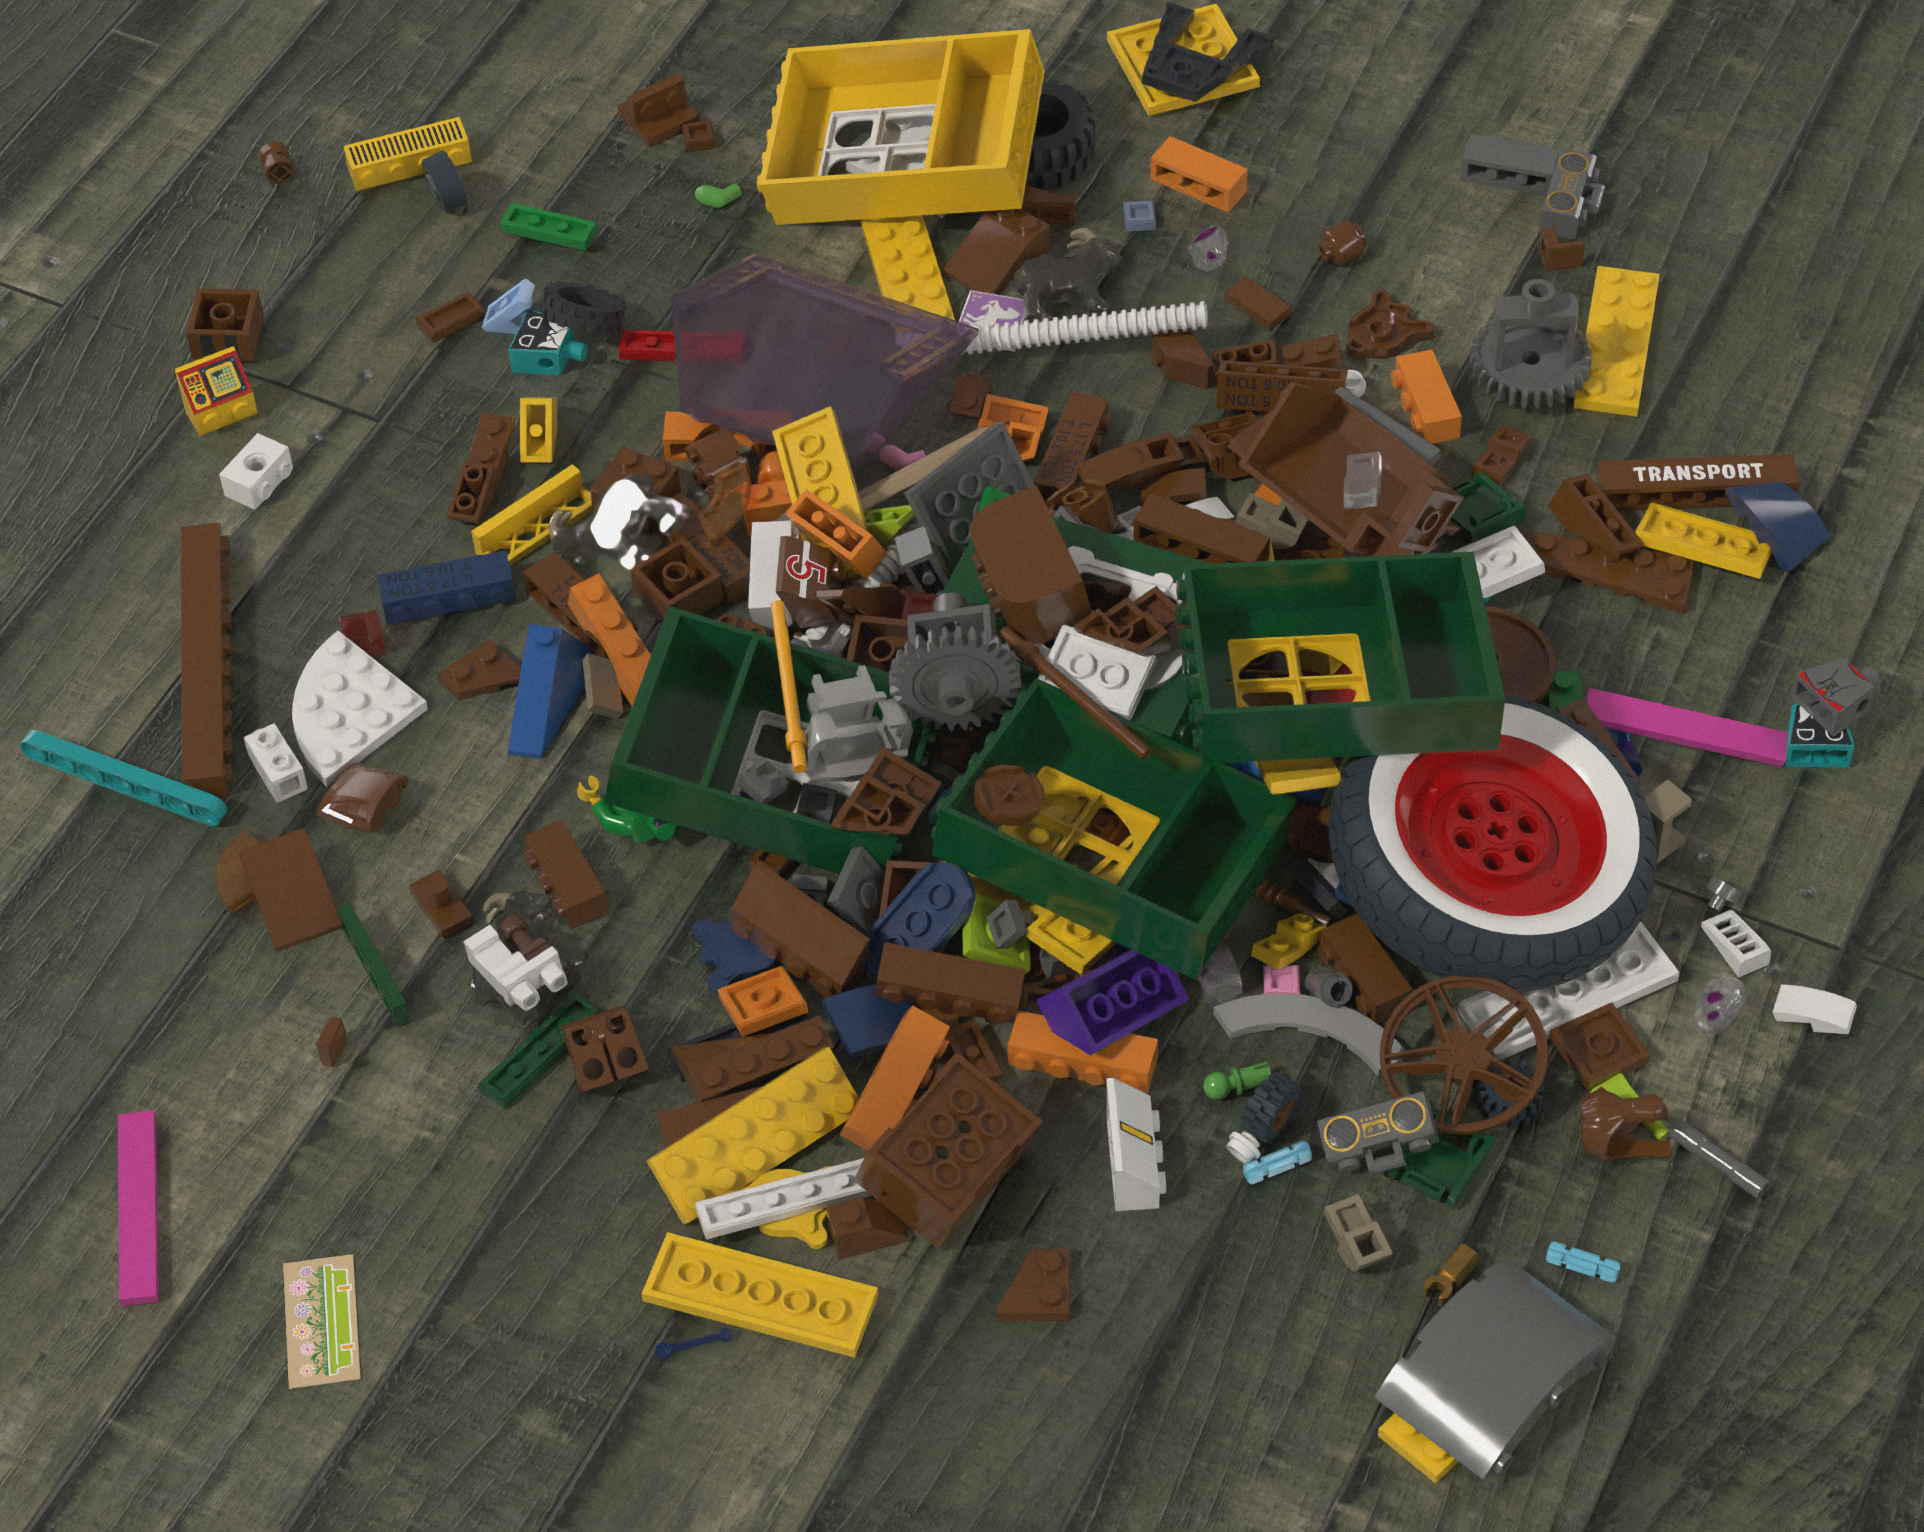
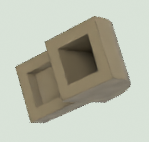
M1250 493L1240 509L1235 523L1270 537L1272 548L1286 549L1292 547L1298 541L1309 519L1283 499L1279 506Z
M1359 1194L1325 1207L1323 1213L1339 1243L1337 1250L1349 1269L1356 1272L1391 1258L1393 1253L1378 1222H1372Z

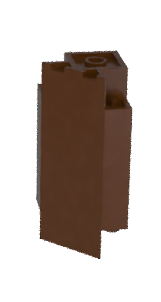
M1290 382L1281 391L1278 403L1274 409L1232 438L1227 446L1242 458L1238 465L1352 553L1367 556L1427 554L1438 545L1437 538L1445 532L1452 535L1461 529L1450 521V518L1464 497L1447 485L1450 479L1336 393Z

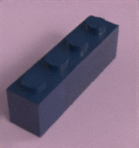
M507 551L377 575L387 625L516 601Z

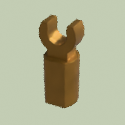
M1460 1244L1438 1270V1276H1432L1425 1281L1422 1295L1426 1297L1435 1289L1442 1291L1443 1293L1439 1297L1438 1305L1443 1307L1451 1299L1452 1289H1457L1479 1263L1480 1258L1477 1252L1465 1244Z

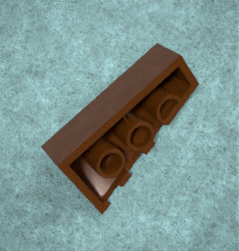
M819 1015L779 1032L671 1047V1050L696 1104L764 1086L824 1047H830L833 1053L834 1045Z

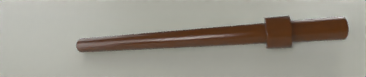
M1005 626L1000 631L999 637L1015 650V654L1025 664L1030 663L1142 760L1150 756L1152 749L1043 657L1039 653V648L1029 639H1022L1008 626Z

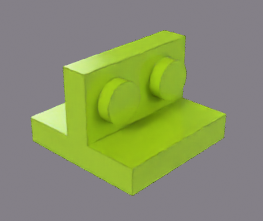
M976 894L973 910L962 925L963 956H966L968 959L1024 969L1026 974L1031 970L1030 946L1026 933L1010 948L997 949L987 917L1002 903Z

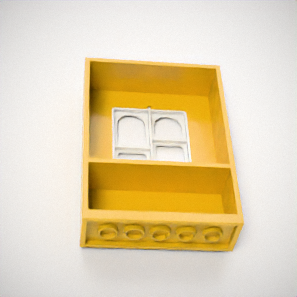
M1031 29L788 48L786 60L781 65L782 79L781 83L777 85L776 106L772 107L773 121L771 129L767 130L768 144L766 152L762 154V172L757 177L758 191L763 194L766 200L767 212L772 214L776 225L1022 208L1045 73ZM924 116L933 117L928 141L882 144L885 125L888 120ZM857 121H873L870 142L867 146L841 147L836 143L835 137L837 132L846 124ZM926 154L924 169L891 171L893 158L898 155ZM868 157L880 158L878 172L828 175L830 168L841 160Z

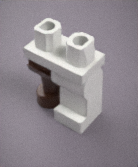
M513 914L501 922L498 927V933L491 925H488L465 940L464 945L469 962L504 997L510 1007L517 1004L523 1010L528 1011L540 1001L537 989L546 985L551 992H557L567 985V979L562 969L558 952L547 943V940L543 938L534 940L526 933L528 930L527 923L520 915ZM498 934L506 943H515L520 950L511 954L499 939Z

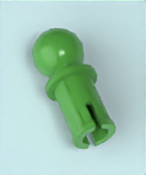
M1267 1061L1236 1069L1234 1066L1231 1067V1075L1229 1076L1222 1072L1209 1074L1204 1080L1203 1089L1205 1094L1214 1100H1222L1227 1097L1232 1089H1235L1237 1095H1242V1091L1261 1086V1082L1265 1078L1268 1079L1271 1070Z

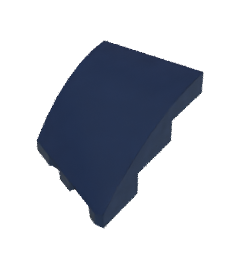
M1782 481L1728 487L1725 489L1736 515H1746L1758 542L1769 543L1781 571H1791L1830 537L1826 526L1813 508L1797 492Z
M876 984L856 988L823 999V1008L852 1061L876 1051L883 1055L904 1014L913 1005L919 1009L920 1007L917 1004L903 1001L892 1003L884 1000L882 997L875 996Z

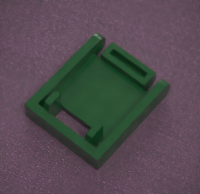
M1483 472L1475 474L1474 481L1468 477L1450 486L1464 497L1450 518V521L1461 528L1457 533L1470 544L1503 531L1526 519L1525 506Z
M1431 1107L1433 1117L1439 1119L1440 1111ZM1446 1114L1445 1121L1451 1122L1452 1117ZM1485 1133L1469 1135L1452 1134L1469 1143L1468 1152L1440 1138V1142L1432 1143V1147L1423 1152L1411 1153L1410 1150H1403L1406 1166L1389 1170L1388 1177L1395 1180L1401 1172L1403 1173L1401 1184L1439 1203L1447 1195L1449 1197L1446 1206L1454 1209L1494 1149L1495 1138Z

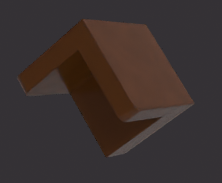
M1553 226L1541 228L1539 252L1546 271L1582 267L1585 249L1583 241L1559 243Z

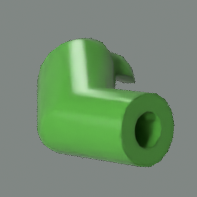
M736 183L724 189L702 185L695 191L697 201L716 209L742 196L741 189Z

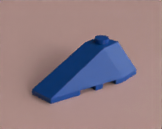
M529 624L509 740V755L542 759L560 731V725L576 706V700L581 692L586 690L583 659L588 653L595 655V652L563 628Z

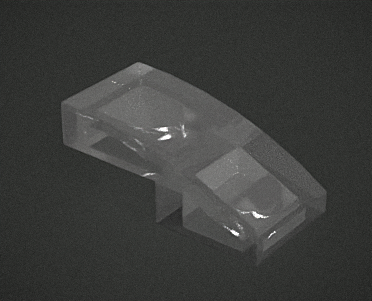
M1379 451L1347 455V478H1344L1345 510L1378 506L1382 474V457Z

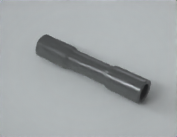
M1678 1119L1669 1130L1668 1137L1692 1154L1703 1158L1756 1199H1760L1768 1190L1771 1183L1768 1179L1745 1163L1734 1159L1684 1120Z

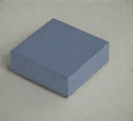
M1153 201L1123 202L1125 231L1156 230Z

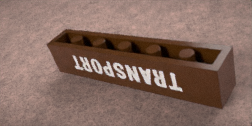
M1793 454L1598 461L1596 476L1597 486L1617 511L1647 510L1650 503H1656L1673 509L1733 507L1725 491L1728 487L1782 481L1797 492L1799 486Z

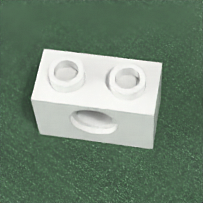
M257 433L219 474L224 496L256 510L264 500L270 497L278 484L290 475L293 465L289 448Z

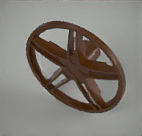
M1457 975L1443 977L1414 990L1402 1000L1391 1014L1380 1042L1381 1072L1385 1085L1393 1099L1404 1097L1394 1074L1411 1073V1075L1443 1073L1445 1075L1439 1119L1434 1118L1437 1131L1448 1134L1469 1135L1483 1133L1496 1129L1516 1118L1530 1105L1538 1094L1548 1066L1546 1033L1538 1014L1531 1004L1521 994L1504 983L1491 978H1480V976H1476V978ZM1459 988L1480 989L1494 993L1510 1003L1475 1030L1468 1032L1445 991ZM1437 993L1456 1026V1029L1449 1032L1446 1031L1432 998ZM1426 999L1431 1012V1018L1442 1042L1441 1045L1391 1053L1394 1037L1401 1022L1414 1007ZM1516 1007L1518 1011L1508 1018L1488 1039L1483 1035V1033L1499 1022L1504 1015ZM1524 1017L1533 1031L1537 1045V1062L1532 1080L1491 1055V1052L1513 1032V1028ZM1431 1055L1436 1057V1061L1391 1064V1060L1412 1059ZM1493 1065L1529 1086L1525 1089L1488 1070ZM1479 1081L1504 1092L1509 1091L1520 1096L1517 1102L1510 1108L1492 1118L1472 1123H1460L1463 1109H1466L1471 1088L1477 1086ZM1452 1082H1454L1461 1088L1452 1121L1447 1122L1445 1121L1447 1107L1449 1105Z

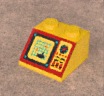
M234 346L175 368L185 412L199 436L258 414L252 388Z

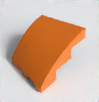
M987 394L977 429L980 427H990L996 422H1003L1023 462L1034 460L1046 425L1049 407Z

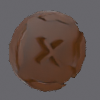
M998 765L988 768L977 779L973 791L974 804L978 811L992 822L1004 826H1019L1031 822L1039 815L1044 802V788L1035 775L1031 773L1030 776L1024 773L1023 768L1015 765Z

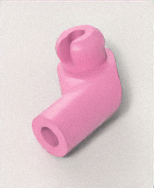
M884 445L879 452L881 461L895 471H899L926 456L923 450L907 454L894 445Z

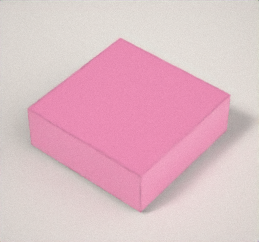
M1288 965L1280 970L1271 966H1263L1264 994H1300L1299 965Z

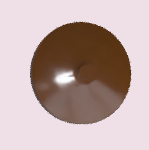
M1485 606L1504 695L1527 699L1528 702L1540 703L1549 693L1556 671V657L1550 641L1534 623L1525 617L1505 609Z

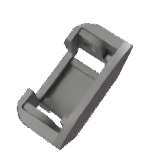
M865 665L858 666L857 677L823 683L820 674L813 675L811 683L815 693L808 694L806 702L811 719L806 735L807 748L805 749L807 763L805 774L811 779L839 782L862 778L882 747L904 760L907 758L913 734L911 720L900 704L893 701V699L886 700L887 696L883 691L876 692ZM876 702H878L883 713L881 721L877 716H872Z

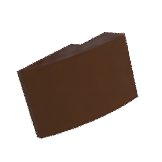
M304 828L238 851L243 871L276 952L342 929L331 894Z

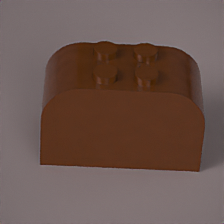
M1037 485L993 502L977 513L970 527V535L976 551L975 554L971 555L978 574L983 572V574L978 575V579L985 595L988 594L989 598H992L989 599V603L994 610L996 619L1003 617L1006 626L1011 628L1022 639H1029L1032 643L1039 644L1056 639L1062 625L1074 628L1075 624L1092 613L1083 580Z

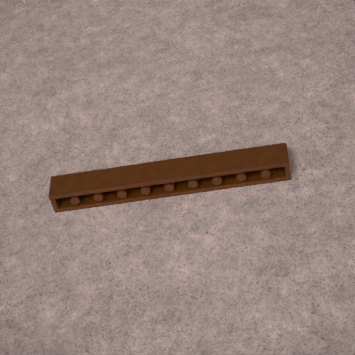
M220 523L181 527L182 782L185 785L221 798L229 797V783L234 782L232 762H228V757L234 756L233 740L231 736H228V730H233V717L231 710L227 708V705L233 704L231 684L227 685V679L233 678L231 660L227 659V654L232 653V641L230 634L226 633V629L232 628L230 609H226V604L232 602L230 585L226 584V579H231V567L229 559H225V555L231 554L229 536H223Z

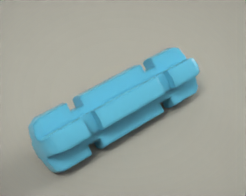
M1300 1141L1292 1144V1149L1290 1150L1288 1147L1261 1157L1260 1162L1253 1160L1244 1164L1243 1174L1247 1182L1255 1184L1264 1180L1263 1176L1265 1175L1267 1178L1294 1168V1163L1301 1165L1311 1161L1312 1150L1306 1141Z
M1555 1241L1551 1242L1546 1255L1548 1263L1558 1266L1564 1263L1567 1269L1593 1277L1599 1274L1602 1280L1616 1281L1620 1271V1263L1609 1258L1603 1261L1600 1260V1255L1574 1247L1568 1250L1565 1244Z

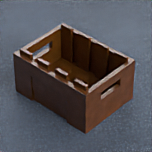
M956 1052L935 1075L929 1089L893 1129L889 1127L866 1152L854 1181L935 1248L940 1250L1028 1149L1042 1120ZM958 1124H968L971 1132L967 1134L961 1133L958 1129ZM938 1148L945 1149L948 1152V1158H938L935 1150Z

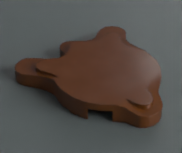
M1376 290L1373 293L1370 305L1356 313L1349 322L1346 352L1355 358L1386 359L1394 357L1403 352L1412 342L1431 338L1434 335V325L1426 320H1410L1411 308L1408 305L1392 302L1386 290Z

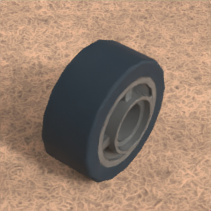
M441 151L423 159L422 166L427 184L443 211L447 213L467 204L468 200L463 181L447 153Z

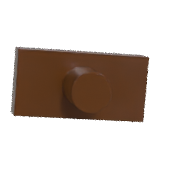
M440 870L409 884L411 895L443 940L474 924L472 914Z

